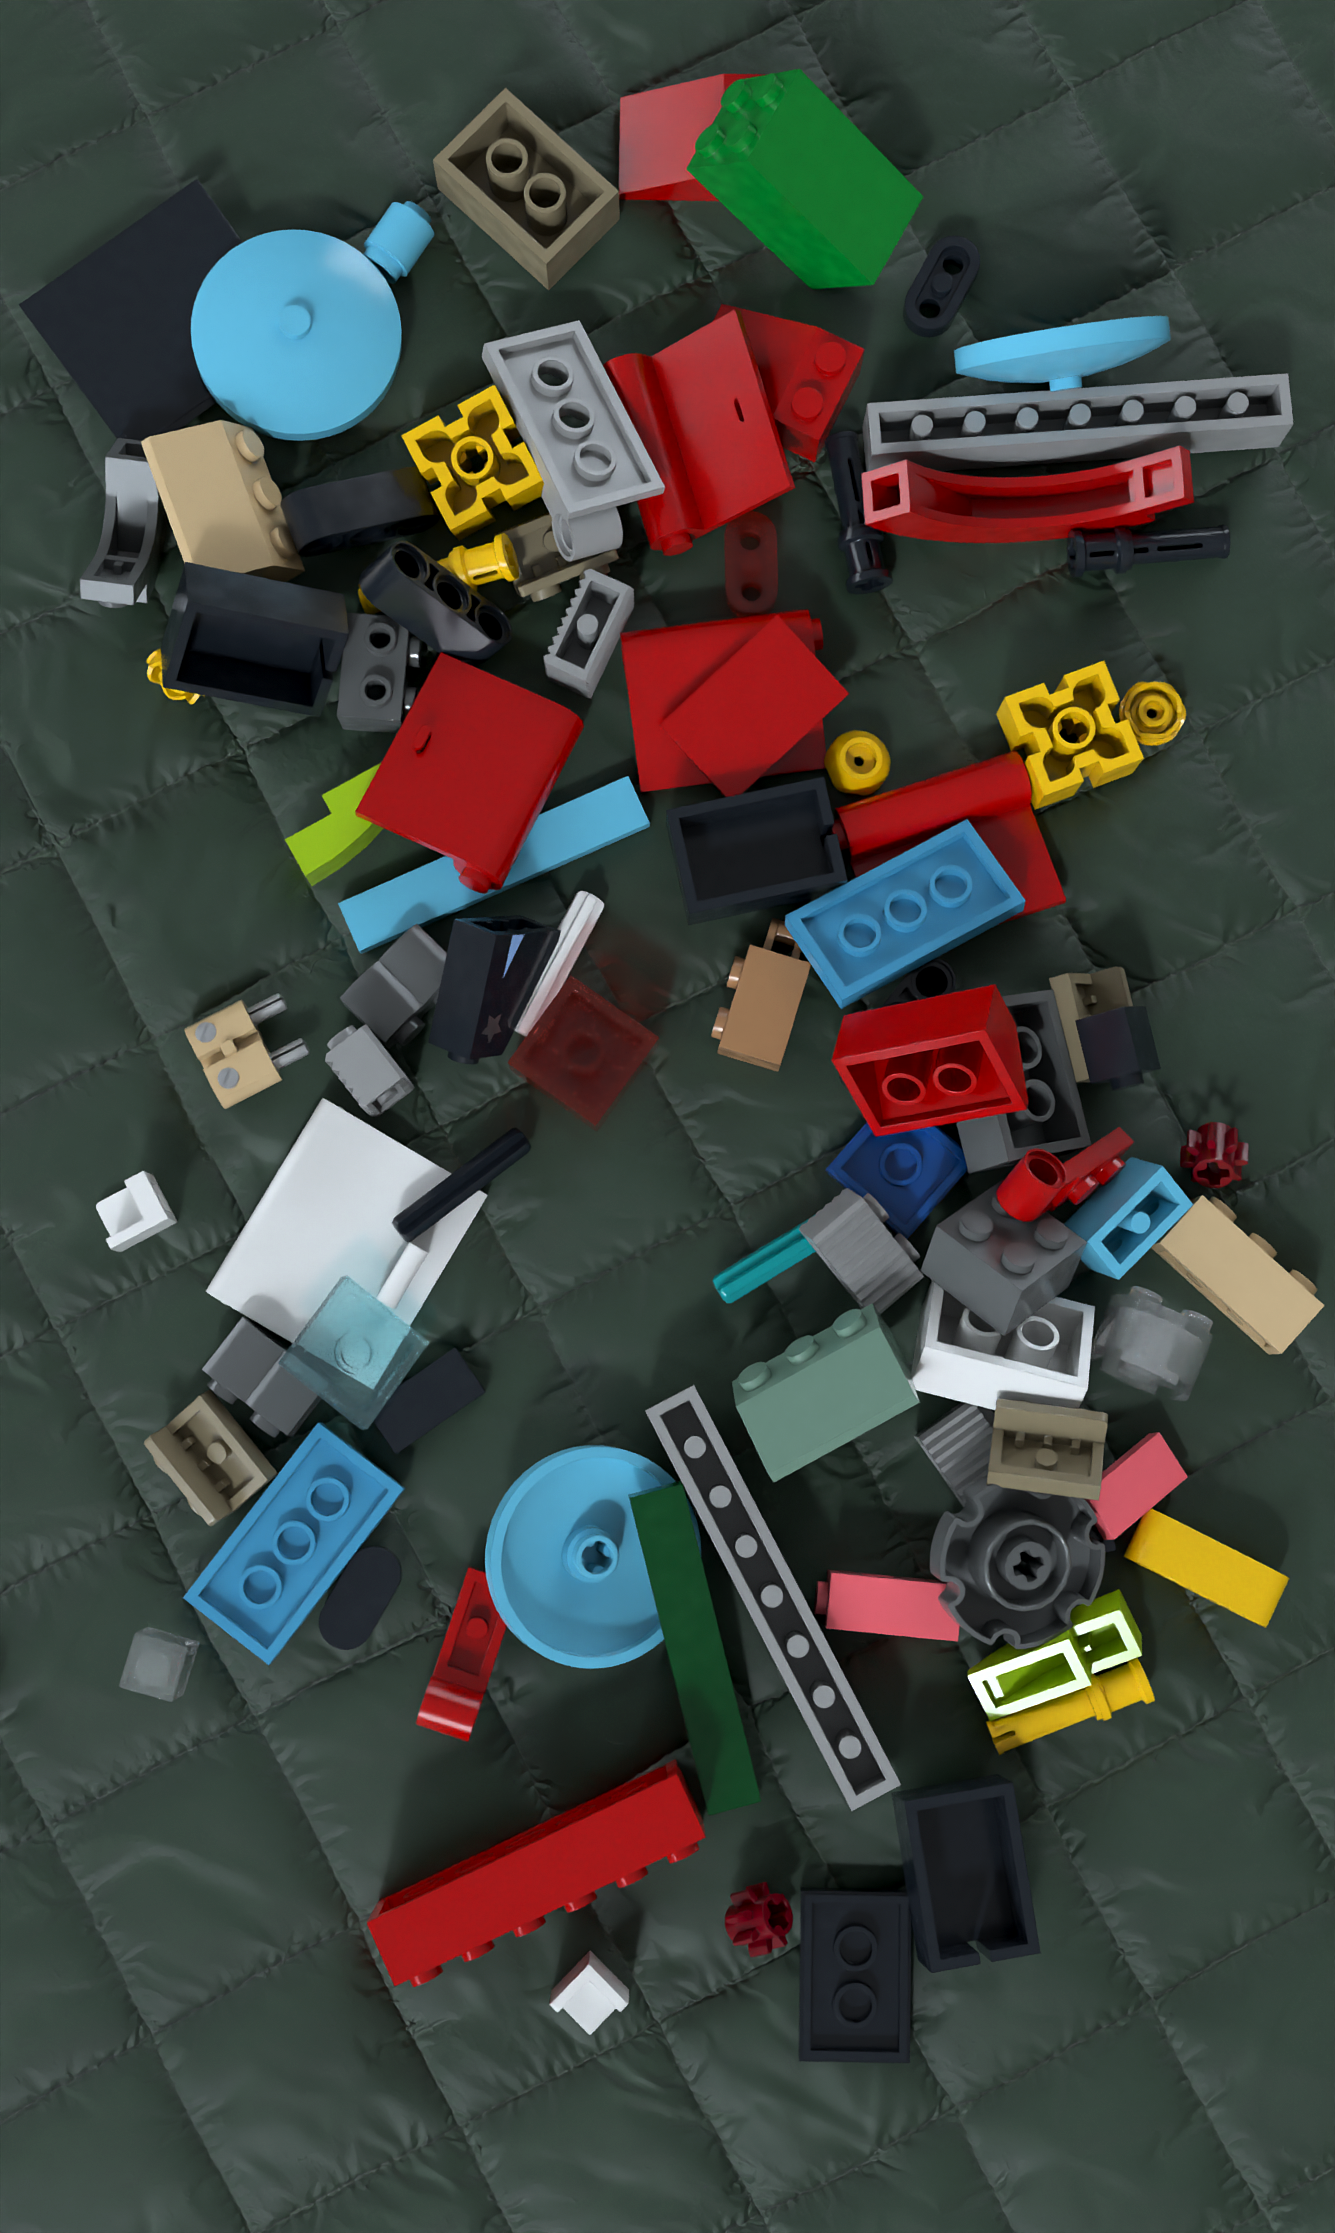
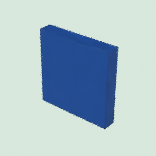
M866 1123L825 1169V1172L845 1189L849 1188L862 1198L867 1193L871 1194L889 1216L884 1223L896 1234L901 1233L908 1239L968 1169L963 1148L938 1126L875 1137L868 1123Z

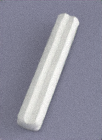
M578 891L574 896L558 927V930H561L559 941L514 1030L517 1033L529 1038H535L538 1035L604 909V903L595 895L585 891Z

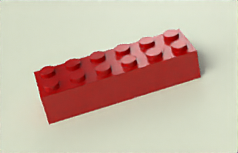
M676 1759L379 1900L366 1923L394 1986L410 1980L412 1987H416L440 1975L443 1972L441 1964L461 1955L463 1961L468 1962L486 1954L495 1947L492 1940L513 1930L515 1937H520L538 1929L546 1923L544 1915L564 1906L567 1913L590 1904L597 1899L595 1890L615 1881L618 1888H622L642 1879L649 1873L646 1866L664 1857H667L669 1863H675L694 1854L700 1849L697 1841L706 1838L704 1820Z

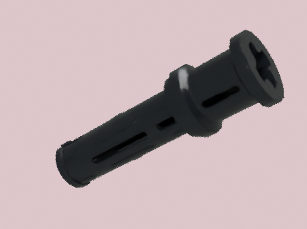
M843 431L828 436L826 441H824L843 528L839 533L837 543L839 550L845 552L849 578L845 583L847 591L852 594H867L888 587L892 584L893 578L892 573L886 570L880 545L884 541L883 531L865 525L861 475L863 468L857 443V434L852 431Z
M1227 525L1131 533L1129 528H1124V526H1115L1111 532L1082 534L1079 529L1070 530L1067 537L1066 551L1070 575L1074 578L1082 577L1084 571L1113 569L1115 574H1123L1131 570L1133 565L1209 558L1225 559L1228 558L1230 553V533ZM1193 544V545L1172 546V547H1159V548H1157L1158 546Z

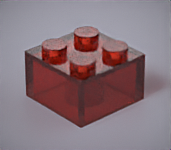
M571 975L507 1063L513 1073L598 1132L659 1047V1037Z

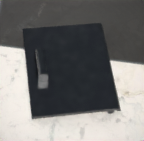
M198 179L191 182L19 304L21 310L116 438L143 441L150 436L179 430L217 403L209 393L197 368L191 340V317L197 293L210 270L225 254L243 242Z

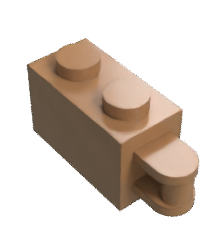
M772 917L763 948L750 945L746 959L735 956L726 987L736 989L730 1009L720 1006L711 1037L721 1040L717 1054L777 1072L782 1063L811 967L809 962L799 960L801 949L785 927V921ZM777 941L794 946L791 957L771 951L773 942Z

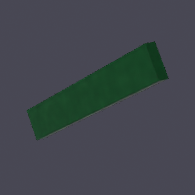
M678 1481L629 1494L628 1497L708 1816L761 1802L683 1483Z

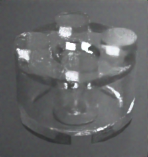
M1132 1286L1129 1295H1112L1092 1341L1090 1362L1102 1358L1103 1362L1100 1370L1113 1378L1154 1395L1159 1386L1174 1389L1170 1399L1187 1401L1214 1339L1209 1332L1213 1321L1192 1310L1183 1309L1180 1314L1162 1306L1163 1298L1160 1295L1142 1287Z

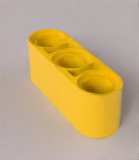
M1150 1509L1142 1516L1124 1554L1125 1558L1265 1628L1290 1579L1274 1569L1153 1509Z

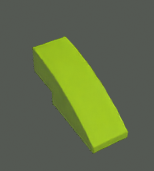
M380 764L323 794L322 797L331 814L285 839L311 886H314L342 868L365 849L384 829L357 817L355 814Z
M1120 1589L1094 1599L1090 1606L1081 1604L1073 1608L1070 1613V1620L1073 1623L1072 1628L1048 1643L1026 1649H1016L1008 1643L967 1671V1677L990 1721L1090 1686L1091 1674L1143 1656L1142 1634Z

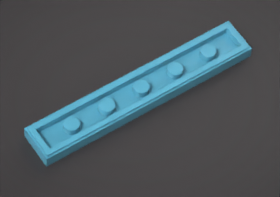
M626 776L540 814L500 890L489 889L486 894L469 889L459 881L460 873L455 869L453 859L444 856L338 903L359 952L363 954L401 937L415 924L422 928L650 827V822L629 777Z

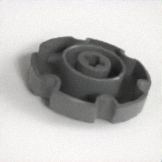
M986 1475L963 1490V1495L966 1499L963 1510L956 1514L945 1511L935 1530L930 1551V1572L942 1582H947L946 1588L938 1596V1600L955 1623L984 1643L992 1645L1003 1634L1004 1640L1016 1649L1036 1647L1048 1643L1072 1628L1073 1623L1070 1620L1071 1610L1078 1604L1090 1606L1098 1592L1105 1566V1545L1089 1536V1531L1097 1522V1517L1088 1502L1083 1498L1002 1488L996 1484L986 1485Z

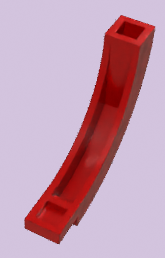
M1182 446L1109 466L1046 476L979 477L959 475L923 467L909 460H903L861 473L866 526L900 536L943 542L1008 543L1067 538L1070 530L1078 529L1082 534L1103 533L1112 531L1115 526L1128 528L1155 521V513L1194 503L1190 451Z

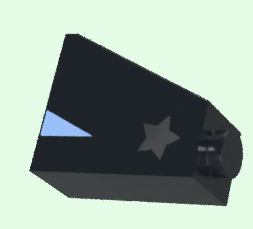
M522 915L454 919L428 1043L447 1050V1057L449 1059L464 1064H478L480 1058L503 1055L559 941L561 930Z

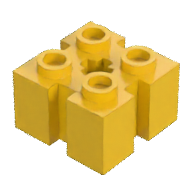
M495 385L458 404L457 406L463 417L446 426L438 415L401 435L422 476L430 485L440 481L442 486L430 493L450 531L459 540L495 522L496 520L490 510L491 508L507 501L515 511L541 497L544 481L526 444L522 442L513 447L511 441L521 435ZM479 454L483 460L488 458L482 471L466 473L472 468L470 459L474 455Z
M1105 661L1064 675L1053 694L1049 695L1045 683L1009 695L1003 699L996 713L1010 750L1016 751L1024 748L1028 758L1024 765L1031 784V802L1035 810L1074 796L1084 782L1083 778L1087 776L1093 788L1132 774L1144 759L1128 719L1115 724L1111 714L1120 698ZM1065 728L1067 735L1075 733L1078 737L1076 743L1065 741L1060 736L1061 730Z

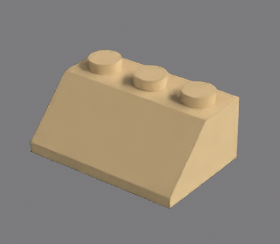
M218 420L150 436L141 441L184 564L185 562L281 582H287L305 571L280 507V502L282 501L280 490L272 481L263 457L264 446L252 427Z

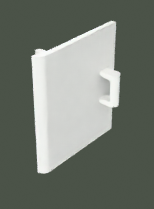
M322 1098L206 1289V1292L220 1300L223 1304L232 1307L372 1390L488 1195L480 1190L413 1241L406 1242L392 1224L394 1217L450 1176L451 1173L346 1112L342 1107L336 1106Z

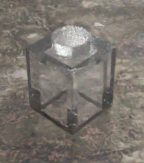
M150 1627L135 1632L119 1687L168 1702L175 1701L184 1695L199 1642Z

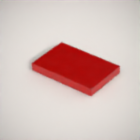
M776 615L659 726L723 796L730 797L746 791L849 693L786 623Z

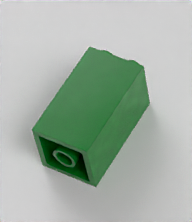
M801 69L770 73L733 82L721 98L720 103L722 107L712 125L707 127L698 137L695 143L696 152L686 170L810 289L874 285L924 196Z

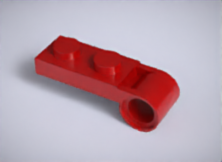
M1118 1127L1065 1163H1062L1056 1156L1046 1150L1031 1149L997 1188L998 1202L1010 1216L1024 1222L1034 1221L1047 1211H1054L1068 1200L1077 1205L1099 1183L1102 1186L1107 1185L1123 1170L1126 1163L1121 1157L1134 1141Z
M471 1566L468 1567L433 1675L416 1720V1725L467 1742L475 1725L507 1628L493 1603L486 1579V1571Z

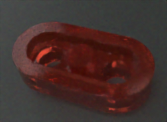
M749 511L730 521L724 536L725 598L729 608L739 617L768 614L773 609L778 594L776 529L767 516L754 511ZM745 537H753L758 540L760 545L754 550H747L742 547L740 542ZM754 587L759 590L761 596L755 601H749L742 596V591L745 588Z

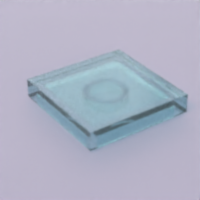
M347 1275L339 1279L278 1364L363 1430L369 1428L426 1348L429 1341Z

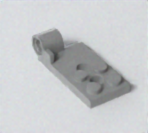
M580 320L484 343L482 359L544 481L541 497L552 517L553 535L560 554L566 561L570 562L619 548L622 544L623 532L616 506L663 494L665 486ZM551 374L555 378L562 379L564 384L550 386L545 384L539 376ZM571 415L578 420H582L585 426L581 428L569 427L560 420V417Z

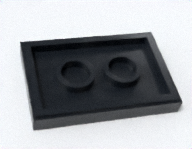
M800 1887L799 2061L910 2063L911 1914L907 1889Z

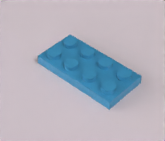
M966 819L785 916V927L842 1009L1022 912L1026 900L971 823Z
M318 1422L183 1598L266 1664L270 1665L406 1488L323 1423Z

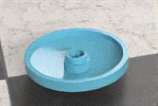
M294 229L264 233L239 244L225 254L210 270L197 293L191 317L192 348L197 368L209 393L236 421L244 426L252 427L258 433L273 438L295 441L316 440L330 437L353 427L375 410L384 399L399 367L402 351L401 320L395 297L386 279L378 268L357 249L346 242L323 233Z
M1145 316L1091 322L1022 333L967 345L954 350L956 373L983 380L1007 383L1049 382L1050 392L1081 388V377L1123 365L1170 341L1169 317Z
M585 1445L561 1450L545 1457L526 1470L512 1484L499 1503L491 1521L485 1548V1569L489 1592L500 1617L510 1631L525 1645L542 1656L563 1665L585 1669L606 1668L629 1662L642 1656L663 1641L664 1638L628 1495L674 1483V1479L660 1466L641 1455L604 1445ZM687 1499L701 1555V1540L699 1528L693 1509Z

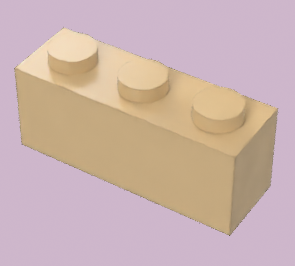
M1203 1195L1191 1199L1190 1201L1193 1203V1206L1151 1248L1269 1355L1282 1354L1325 1306L1314 1296L1317 1288L1300 1272L1292 1269L1288 1273L1273 1259L1277 1252L1262 1237L1255 1233H1251L1248 1237L1233 1223L1237 1218L1235 1213L1221 1200L1213 1196L1207 1200Z

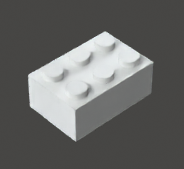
M931 1280L921 1307L911 1376L915 1389L995 1410L998 1399L1079 1408L1088 1389L1095 1306L1055 1297L1003 1336Z

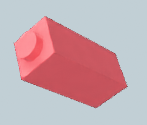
M830 1569L827 1570L826 1582L817 1581L814 1614L823 1615V1625L826 1629L958 1642L960 1626L946 1613L938 1600V1596L945 1590L947 1582Z

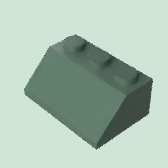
M873 1303L861 1310L852 1309L843 1313L834 1321L831 1327L814 1336L807 1335L796 1339L787 1347L784 1353L766 1363L756 1362L748 1366L740 1373L737 1379L732 1381L736 1408L773 1482L780 1480L920 1403L905 1354Z

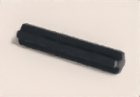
M517 1127L510 1129L395 1216L392 1221L394 1228L406 1242L413 1241L529 1153L531 1149L530 1142Z

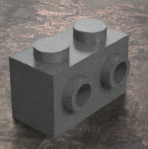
M347 613L349 636L342 655L337 709L338 720L343 730L397 734L418 695L417 687L410 686L411 667H420L422 640L389 616Z

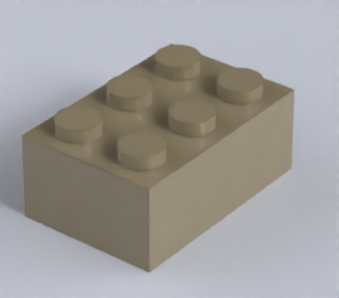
M507 88L500 92L433 159L438 189L548 290L620 220L619 191Z

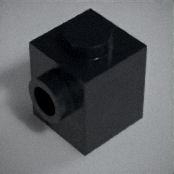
M1124 1006L1075 1020L1090 1084L1110 1082L1112 1091L1127 1089L1144 1084L1143 1074L1161 1069L1146 1006Z

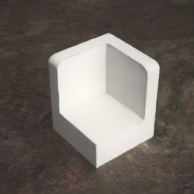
M145 1171L124 1181L127 1186L125 1189L107 1197L96 1205V1209L111 1236L106 1239L111 1250L122 1252L177 1223L154 1175Z
M590 1950L551 1990L549 2005L557 2013L563 2008L591 2035L615 2009L621 2012L629 2004V1989Z

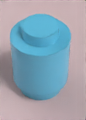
M406 201L405 204L393 202L365 241L364 247L366 251L363 255L378 268L388 283L394 284L400 276H407L434 237V231L429 225L431 222L430 216L424 209L411 201Z

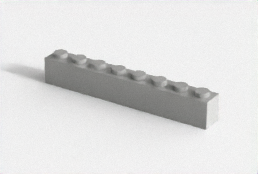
M1286 373L1076 388L1057 392L1047 390L867 403L862 429L866 472L903 460H909L937 471L1133 458L1177 446L1186 448L1190 453L1279 447L1293 426L1289 376Z
M693 1385L645 1410L851 1811L900 1786V1781L695 1386Z

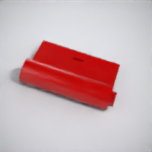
M734 309L653 356L631 353L615 357L603 364L665 486L663 494L637 501L651 549L662 550L665 556L686 552L693 547V540L795 488L739 310Z
M801 609L621 632L622 659L628 689L640 792L712 783L659 726L660 723L776 615L786 623L814 655L816 650H823V633L820 618L811 619L809 610ZM823 719L762 776L824 769L826 746Z
M441 652L360 801L355 814L357 817L452 858L455 869L460 873L459 881L469 889L486 894L489 889L500 890L584 728L583 721L570 709ZM431 736V738H430V740L428 741V743H427V745H426L424 751H423L422 753H420V751H421V749L424 747V745H425V743H426L428 737Z
M1015 750L844 805L834 810L835 820L831 835L837 834L841 851L845 850L855 878L968 819L1026 900L1022 912L999 924L1066 902V897L1030 806L1032 791L1026 767L1021 756Z

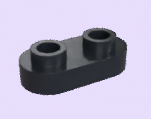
M947 236L937 241L930 250L906 295L903 307L904 321L913 333L922 337H936L946 332L951 326L975 282L980 267L979 252L970 240L961 236ZM947 264H955L960 268L961 272L955 275L948 274L943 267ZM925 307L933 308L937 312V316L925 318L920 313V310Z

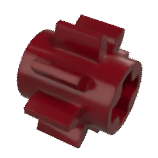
M1209 1122L1200 1126L1196 1131L1191 1129L1187 1131V1145L1181 1146L1180 1167L1191 1168V1181L1193 1183L1198 1182L1200 1185L1208 1188H1221L1228 1185L1232 1180H1241L1242 1166L1248 1164L1249 1144L1238 1142V1129L1236 1127L1231 1128L1223 1123Z
M767 1882L746 1887V1890L731 1893L730 1898L733 1904L726 1911L725 1928L734 1946L748 1945L750 1957L770 1954L772 1949L784 1947L788 1944L785 1935L792 1928L793 1913L783 1893L769 1894Z

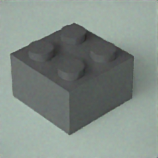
M1002 1179L936 1226L921 1272L1005 1336L1069 1287L1087 1241L1048 1212L1031 1222L1020 1221L1010 1216L1001 1207L996 1195L997 1188L1003 1182Z

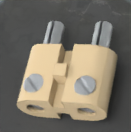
M279 993L249 1008L241 999L184 1029L197 1058L204 1068L203 1071L224 1109L282 1081L280 1069L309 1055V1048L302 1038L270 1053L263 1041L264 1039L257 1024L287 1009L286 1002Z

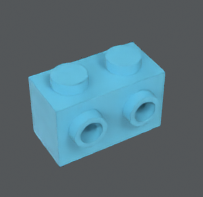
M1130 1157L1125 1162L1126 1166L1107 1185L1101 1186L1064 1223L1066 1227L1087 1241L1081 1256V1261L1086 1267L1118 1280L1193 1206V1203L1162 1165Z

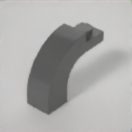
M117 438L105 456L106 502L100 543L94 558L80 578L81 599L98 601L100 605L109 608H121L127 605H134L136 602H148L160 568L168 519L141 440Z

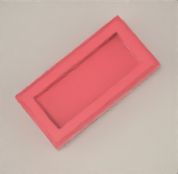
M1160 1432L1146 1435L1102 1472L1099 1501L1085 1499L1097 1517V1522L1094 1525L1104 1540H1115L1187 1478V1475Z

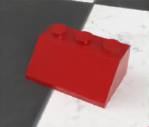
M996 984L843 1016L832 1062L875 1137L1027 1110L1029 1101L1017 1027Z

